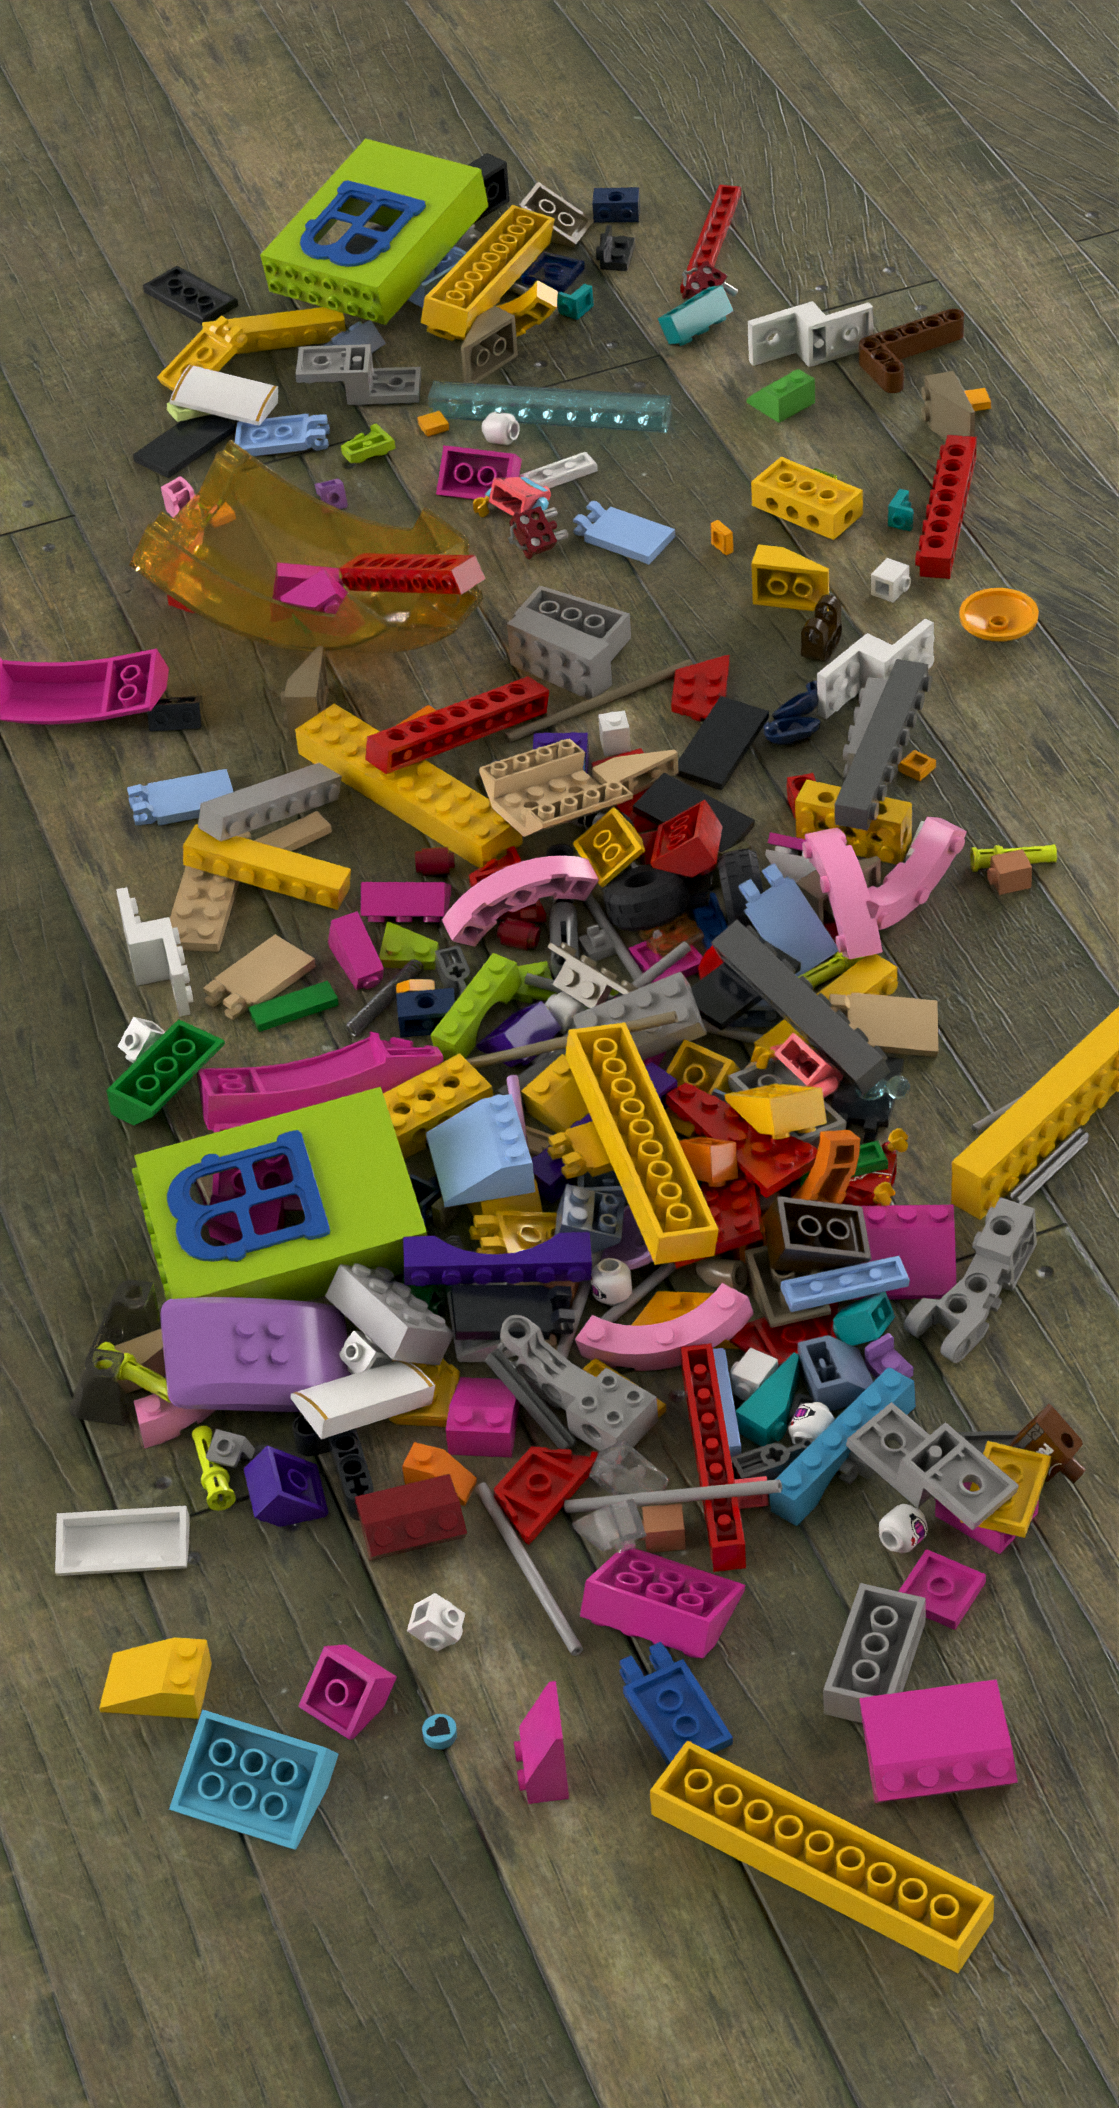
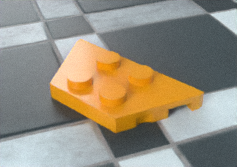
M657 1291L631 1326L653 1325L676 1319L697 1308L713 1293ZM726 1339L713 1347L739 1349Z

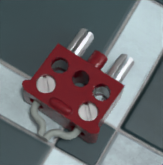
M704 261L699 269L684 270L682 273L684 277L683 285L685 286L682 295L684 300H689L708 287L723 285L725 292L733 297L738 293V289L726 283L728 275L711 266L708 261ZM693 272H696V273L692 276V278L689 280V282L686 283V281H687V275H690V274H692Z
M541 506L522 513H514L509 521L511 536L508 537V541L510 544H515L520 550H523L526 558L530 560L534 555L553 549L559 540L568 538V532L564 529L553 533L552 530L557 528V523L555 520L548 522L547 519L557 516L556 508L553 507L543 511ZM514 534L518 541L512 540L514 538Z

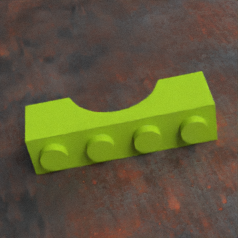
M492 953L431 1033L433 1046L438 1047L441 1051L443 1059L448 1060L459 1053L465 1059L476 1046V1037L480 1023L489 1008L499 1001L507 1004L522 985L517 962Z

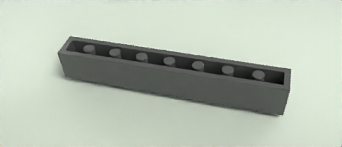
M896 659L834 804L835 825L868 831L871 821L877 819L879 802L885 800L887 783L892 782L894 766L900 763L902 747L908 744L910 727H915L917 711L922 710L925 692H929L931 689L932 676H928V664Z
M736 920L717 936L711 943L718 956L863 1095L890 1072L885 1062L888 1057L877 1045L874 1047L870 1046L867 1043L869 1039L859 1028L852 1029L849 1026V1019L840 1010L835 1013L830 1008L832 1004L822 993L816 995L812 991L814 989L812 984L804 976L798 978L794 974L796 972L795 969L785 958L780 961L776 957L778 955L768 942L762 944L758 940L760 938L750 925L744 927Z

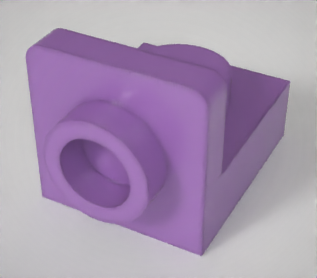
M334 479L315 484L316 494L320 496L325 512L348 506L344 485L341 480Z
M890 1333L871 1341L865 1347V1365L876 1379L888 1367L908 1378L913 1376V1367L894 1349V1337Z

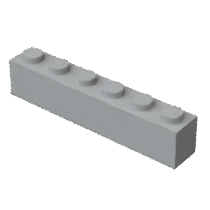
M316 763L203 802L200 805L198 828L215 839L223 841L339 799L342 776L323 764Z

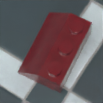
M450 1474L354 1497L370 1561L462 1539L467 1535L460 1501Z

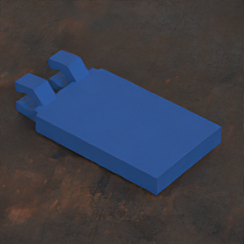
M662 1642L649 1647V1651L652 1654L649 1656V1660L656 1672L645 1677L632 1655L619 1661L622 1668L619 1672L626 1684L623 1686V1694L667 1765L671 1763L686 1741L713 1754L733 1745L732 1735L684 1659L674 1663Z

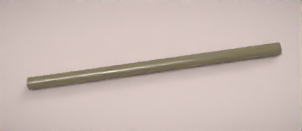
M690 659L682 661L504 734L507 743H511L669 679L675 676L676 669L693 665Z
M675 1011L625 1023L629 1032L633 1033L678 1022V1016ZM568 1036L466 1060L475 1069L560 1050L566 1048Z

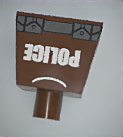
M1051 1404L1045 1406L1008 1445L1051 1456V1464L1045 1482H1048L1060 1471L1074 1484L1086 1471V1468L1073 1457L1083 1445L1081 1438Z

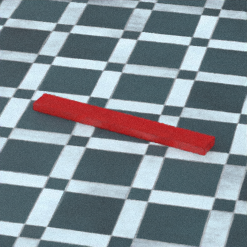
M718 186L686 271H690L693 268L699 269L704 261H708L714 267L741 196L740 186ZM693 272L692 274L687 275V281H686V283L689 282V280L692 278V276H693L696 272ZM683 280L680 286V293H683L685 289Z

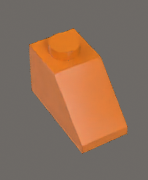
M702 1136L679 1140L696 1180L708 1182L709 1187H721L727 1185V1180L738 1179L736 1142Z
M417 1442L413 1443L402 1465L405 1484L450 1474L460 1505L466 1506L477 1483V1478L444 1449Z

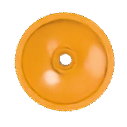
M989 588L975 592L963 601L959 611L960 622L970 634L991 642H1007L1023 637L1033 630L1039 617L1038 607L1031 597L1009 588Z

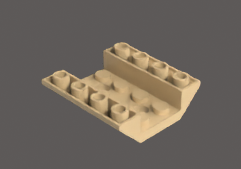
M570 738L517 754L507 759L495 761L479 769L492 808L523 837L612 808L633 798V793L618 780L600 785L583 770L585 751Z

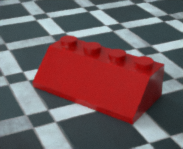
M706 800L699 802L658 826L650 862L653 868L688 877H694L699 873L705 875L715 868L723 826Z

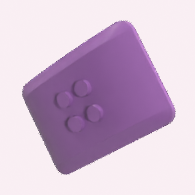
M202 1297L169 1299L161 1307L160 1320L167 1394L171 1403L178 1408L300 1412L290 1398L291 1393L352 1375L348 1370V1365L341 1360L339 1355L347 1339L345 1317L334 1305L282 1299Z

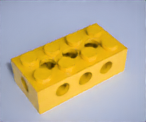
M784 457L777 459L751 481L752 506L832 540L836 539L863 515V490Z
M812 780L805 781L795 800L796 838L805 839V834L839 828L846 836V846L851 845L856 856L865 858L877 856L880 858V861L896 865L899 862H903L912 843L911 802L885 797L884 801L879 802L877 819L871 821L868 831L835 825L834 804L842 787Z
M460 1053L383 1093L403 1158L406 1159L427 1148L425 1145L426 1132L479 1100L493 1097L492 1085Z

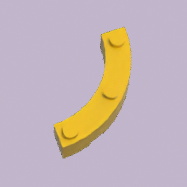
M537 280L520 297L496 307L515 316L516 337L525 334L526 330L534 325H540L557 308L558 291ZM427 325V332L451 341H454V339L465 340L464 337H456L449 332L440 329L435 330Z

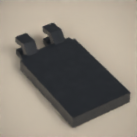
M888 1057L885 1062L890 1072L864 1095L844 1076L840 1081L838 1090L834 1093L831 1108L846 1121V1130H849L850 1123L864 1125L863 1132H865L863 1143L876 1141L879 1127H889L904 1069V1059Z
M451 1285L450 1294L455 1340H501L502 1324L506 1318L512 1315H522L532 1321L541 1329L544 1340H549L550 1333L553 1335L573 1334L575 1312L573 1309H570V1300H572L571 1286H554L550 1289L544 1285ZM511 1327L508 1330L509 1334L514 1338L519 1339L526 1335L525 1331L520 1327Z

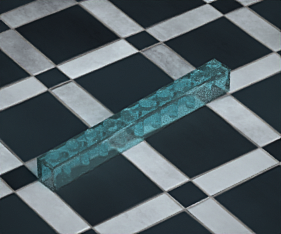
M433 381L428 395L429 413L440 410L445 419L484 421L490 413L500 412L513 415L516 421L522 424L667 433L672 418L671 395Z

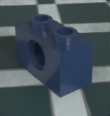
M639 187L594 188L592 201L594 223L639 222Z
M454 988L396 993L400 1038L431 1035L455 1003Z

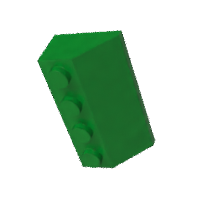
M178 1019L106 1090L111 1115L131 1125H136L153 1117L225 1045V1041Z

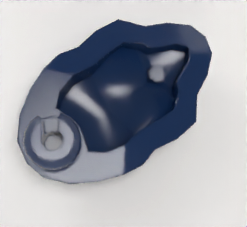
M817 680L806 684L808 691L797 694L779 706L771 715L774 720L794 716L800 717L803 714L812 712L818 706Z
M798 716L777 719L770 724L769 722L765 724L764 734L767 740L775 744L790 745L794 741L804 740L820 729L821 721L817 718Z

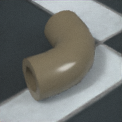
M728 1251L694 1262L697 1275L711 1287L718 1288L723 1283L737 1291H741L746 1285L748 1274L745 1263L741 1260L725 1259Z

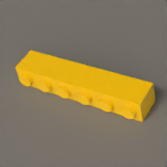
M325 307L228 319L229 325L232 327L235 325L243 329V334L249 338L241 348L237 349L238 352L236 354L328 343L337 334L346 331L344 314ZM215 321L202 322L203 328L210 329Z
M195 824L183 844V865L336 910L339 909L350 889V868L240 836L219 841L199 829L198 824Z
M877 954L865 956L816 995L822 993L828 1000L830 994L847 996V994L851 995L852 992L884 996L891 995L898 986V967ZM785 1019L754 1042V1049L761 1046L770 1050L772 1046L783 1044L794 1032L812 1048L814 1047Z

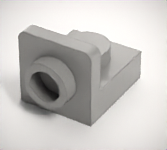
M216 1429L206 1458L210 1462L235 1468L240 1458L251 1461L255 1448L245 1436Z

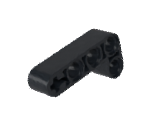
M303 1415L298 1416L293 1422V1434L298 1453L303 1456L331 1453L348 1514L354 1520L360 1521L354 1497L373 1493L374 1487L356 1428L321 1439Z

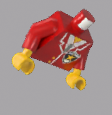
M897 1128L889 1134V1141L881 1145L888 1160V1169L852 1177L845 1191L847 1194L841 1204L853 1206L890 1205L891 1196H894L896 1193L893 1189L897 1176V1154L895 1153L896 1150L901 1153L905 1152L908 1148V1143L906 1142L908 1135L903 1129Z

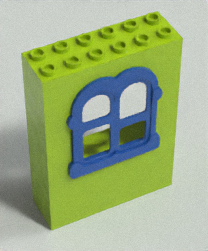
M365 138L260 254L269 292L386 325L488 207L482 170ZM338 220L352 224L336 243L331 245L317 244ZM369 221L390 228L386 232H380L363 226ZM355 235L378 240L372 249L363 254H351L346 250L347 244Z
M381 1087L134 1155L137 1167L132 1168V1173L139 1192L138 1195L142 1210L144 1211V1218L151 1238L155 1259L157 1260L166 1301L177 1298L202 1297L308 1301L326 1296L340 1264L353 1266L357 1263L370 1269L383 1267L393 1272L394 1276L403 1274V1237L428 1236ZM286 1155L292 1170L293 1181L278 1187L260 1190L253 1172V1163ZM234 1168L240 1169L246 1189L244 1196L207 1206L197 1204L191 1199L190 1188L197 1179ZM290 1195L299 1196L305 1214V1221L302 1224L263 1235H257L254 1232L249 1214V1209L252 1206ZM229 1212H234L237 1215L243 1236L240 1241L217 1247L203 1241L201 1229L209 1219Z

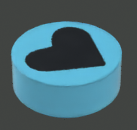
M436 1714L430 1716L422 1726L424 1742L433 1749L448 1748L457 1738L456 1723L448 1715Z

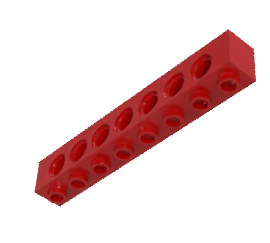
M947 435L945 445L941 444L940 459H937L936 474L933 477V489L930 490L929 504H927L926 508L927 520L924 519L922 535L919 538V550L921 551H916L915 566H920V577L951 578L977 457V437Z
M362 553L339 567L342 574V582L349 591L463 594L485 580L475 555Z
M527 676L367 736L365 760L385 774L545 714L548 707L549 689Z
M712 1343L680 1347L682 1376L700 1487L735 1484ZM738 1498L702 1500L713 1572L745 1569V1540Z

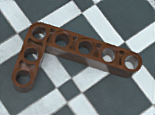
M948 309L862 338L859 341V365L885 392H901L904 389V365L900 360L962 339L964 337V312L960 309Z

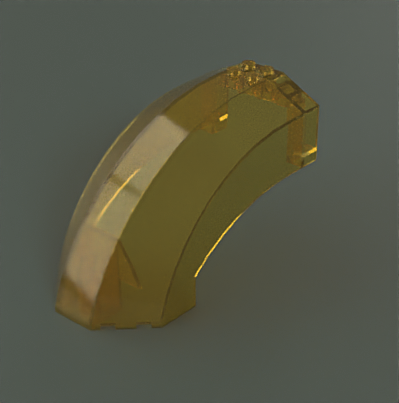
M232 440L227 443L222 452L219 451L216 454L199 492L174 518H170L161 511L152 524L149 523L129 564L130 567L191 611L224 629L263 644L313 652L318 646H323L324 652L396 653L416 650L437 643L455 633L484 599L478 584L463 594L349 591L344 585L343 588L349 593L343 599L336 614L312 611L272 599L277 563L339 568L362 553L469 555V541L465 535L427 507L422 510L413 528L387 525L344 512L297 488ZM339 570V578H342V574Z

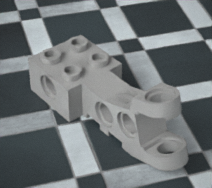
M1000 1197L995 1208L991 1207L988 1210L985 1219L986 1225L983 1231H978L975 1235L973 1249H975L976 1254L963 1279L940 1300L923 1298L908 1314L904 1323V1329L918 1338L932 1324L940 1323L951 1331L941 1346V1355L953 1363L960 1362L985 1336L989 1328V1323L985 1321L990 1311L997 1312L1002 1303V1299L997 1298L1002 1288L1013 1291L1037 1245L1034 1208Z
M522 1315L509 1316L503 1322L500 1332L501 1342H499L496 1349L501 1350L502 1353L506 1350H511L516 1354L519 1359L511 1363L536 1393L549 1400V1404L556 1409L562 1408L566 1410L568 1430L572 1435L619 1462L658 1422L656 1396L608 1368H605L597 1377H594L572 1364L544 1340L541 1329ZM511 1327H520L525 1331L526 1335L519 1339L514 1338L509 1334L508 1330Z

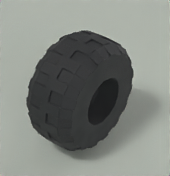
M748 848L725 852L717 859L728 924L730 926L738 920L744 927L750 925L758 932L744 911L747 908L745 904L748 901L738 887L751 879L760 894L763 893L757 853Z
M651 864L640 865L617 875L607 884L603 894L610 921L624 931H645L670 923L684 913L690 901L684 875L655 869Z

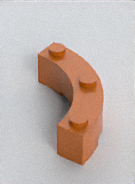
M851 1130L820 1131L819 1147L814 1165L802 1187L792 1198L841 1204L847 1194L845 1191L851 1176L856 1171L860 1138ZM763 1218L764 1239L730 1250V1256L734 1260H741L745 1263V1250L767 1245Z

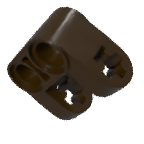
M823 595L815 606V618L808 619L801 631L802 657L828 662L837 648L842 635L841 603L835 596Z

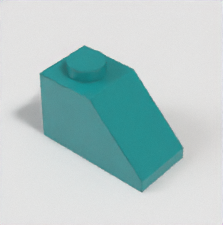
M886 1291L868 1295L842 1308L833 1319V1329L836 1337L852 1346L879 1339L895 1318Z

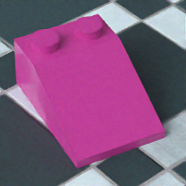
M460 1377L449 1406L445 1430L448 1453L450 1455L512 1458L520 1402L500 1379Z
M556 1681L548 1682L520 1724L521 1741H514L516 1762L523 1761L524 1769L517 1770L519 1791L526 1790L528 1804L569 1799Z

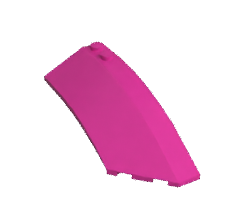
M157 648L111 658L76 662H22L2 660L0 657V721L48 725L73 724L148 712L154 708L167 688L169 668Z
M370 1032V1037L341 1049L294 1062L261 1067L200 1069L196 1075L204 1122L208 1130L212 1129L214 1132L215 1124L252 1123L377 1087H381L382 1092L385 1093L442 1063L443 1055L439 1048L426 1045L424 1048L413 1047V1041L392 1037L389 1042L381 1040L379 1033Z

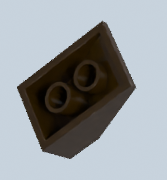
M777 1196L763 1216L771 1269L805 1272L865 1263L872 1259L863 1208L861 1206Z

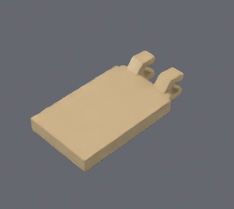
M275 934L216 976L215 980L207 984L203 988L204 993L209 995L205 998V1003L215 1007L223 1002V1005L228 1007L224 1011L225 1016L234 1020L245 1013L248 1007L271 1000L315 968V958Z
M853 992L851 995L847 994V996L830 994L829 1001L832 1004L830 1008L835 1013L840 1010L847 1016L850 1021L849 1026L852 1029L859 1028L868 1037L869 1041L867 1043L870 1046L874 1047L877 1045L886 1053L928 1057L937 1056L939 1052L937 1001Z

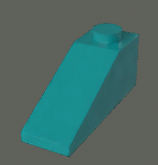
M794 1352L735 1411L739 1434L761 1447L781 1440L787 1431L789 1413L800 1376L798 1354Z

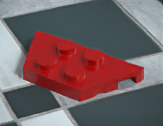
M724 655L676 669L671 701L672 712L682 716H689L691 719L699 722L703 718L706 719L720 696L726 697L730 655Z
M515 846L507 848V855L501 859L493 858L484 867L478 868L469 874L471 888L493 873L507 866L522 862ZM538 899L535 904L515 912L507 911L497 918L499 920H506L509 917L522 921L546 922V913Z
M838 1302L829 1304L831 1309L830 1315L774 1328L769 1327L765 1317L747 1322L729 1341L745 1353L750 1348H753L778 1359L779 1368L794 1352L798 1354L799 1342L827 1335L836 1338L833 1329V1319L838 1314Z
M531 1446L493 1489L495 1499L526 1544L530 1545L564 1506L565 1501L573 1496L602 1462L601 1454L591 1451L590 1456L572 1455V1450L570 1449L550 1450L546 1447Z

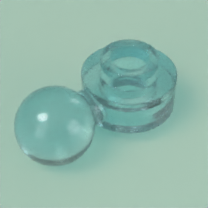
M893 1076L889 1081H885V1078L881 1079L864 1095L857 1088L856 1093L864 1100L878 1099L884 1093H888L894 1099H902L909 1094L910 1083L903 1076Z

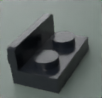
M607 225L605 233H601L600 246L596 248V260H600V270L628 271L635 248V238L612 236V225Z
M202 695L160 698L154 708L147 712L149 730L167 731L201 728Z

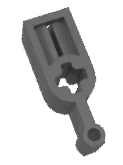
M460 945L435 951L437 973L444 989L454 988L455 1001H457L471 982L470 968Z
M806 1438L801 1443L788 1448L777 1443L768 1444L731 1457L734 1479L767 1476V1480H775L813 1442V1439Z

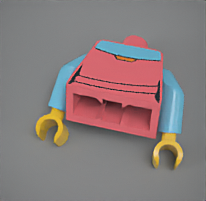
M527 477L494 478L492 487L485 493L486 497H479L473 501V509L475 513H479L480 517H485L489 514V503L512 516L515 512L522 513L539 506L544 511L548 508L551 492L547 486H541Z

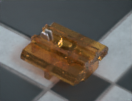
M686 913L663 926L638 932L639 936L646 941L647 947L662 957H665L683 942L688 943L690 946L704 938L703 931L696 926L694 920L690 921Z

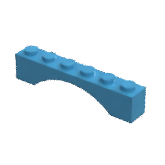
M888 1367L775 1479H780L782 1491L781 1493L769 1494L771 1512L797 1526L818 1505L831 1479L849 1457L848 1454L851 1450L846 1446L847 1439L891 1402L906 1415L916 1407L914 1380Z

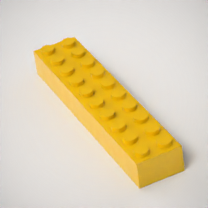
M511 205L424 297L421 323L428 325L432 329H440L451 333L453 336L465 338L477 316L493 307L551 243L555 218Z
M335 703L295 729L298 753L314 764L321 763L340 774L342 782L444 847H448L449 850L474 866L482 868L491 859L496 858L499 860L507 855V848L510 846L517 848L523 844L522 835L492 808L488 798L427 760H422L388 774H385L366 761L367 736L380 731Z
M1119 1007L952 1161L951 1204L981 1220L991 1207L995 1208L1000 1197L1004 1198L1080 1125H1085L1098 1108H1103L1108 1099L1116 1091L1119 1092Z
M626 1023L568 1030L566 1060L654 1264L714 1256L719 1229Z
M686 1741L650 1790L651 1814L956 1973L960 1972L993 1921V1895L689 1741Z

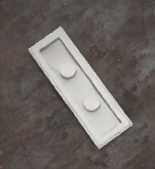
M583 452L523 473L520 477H527L541 486L552 488L598 470L596 462L587 452Z

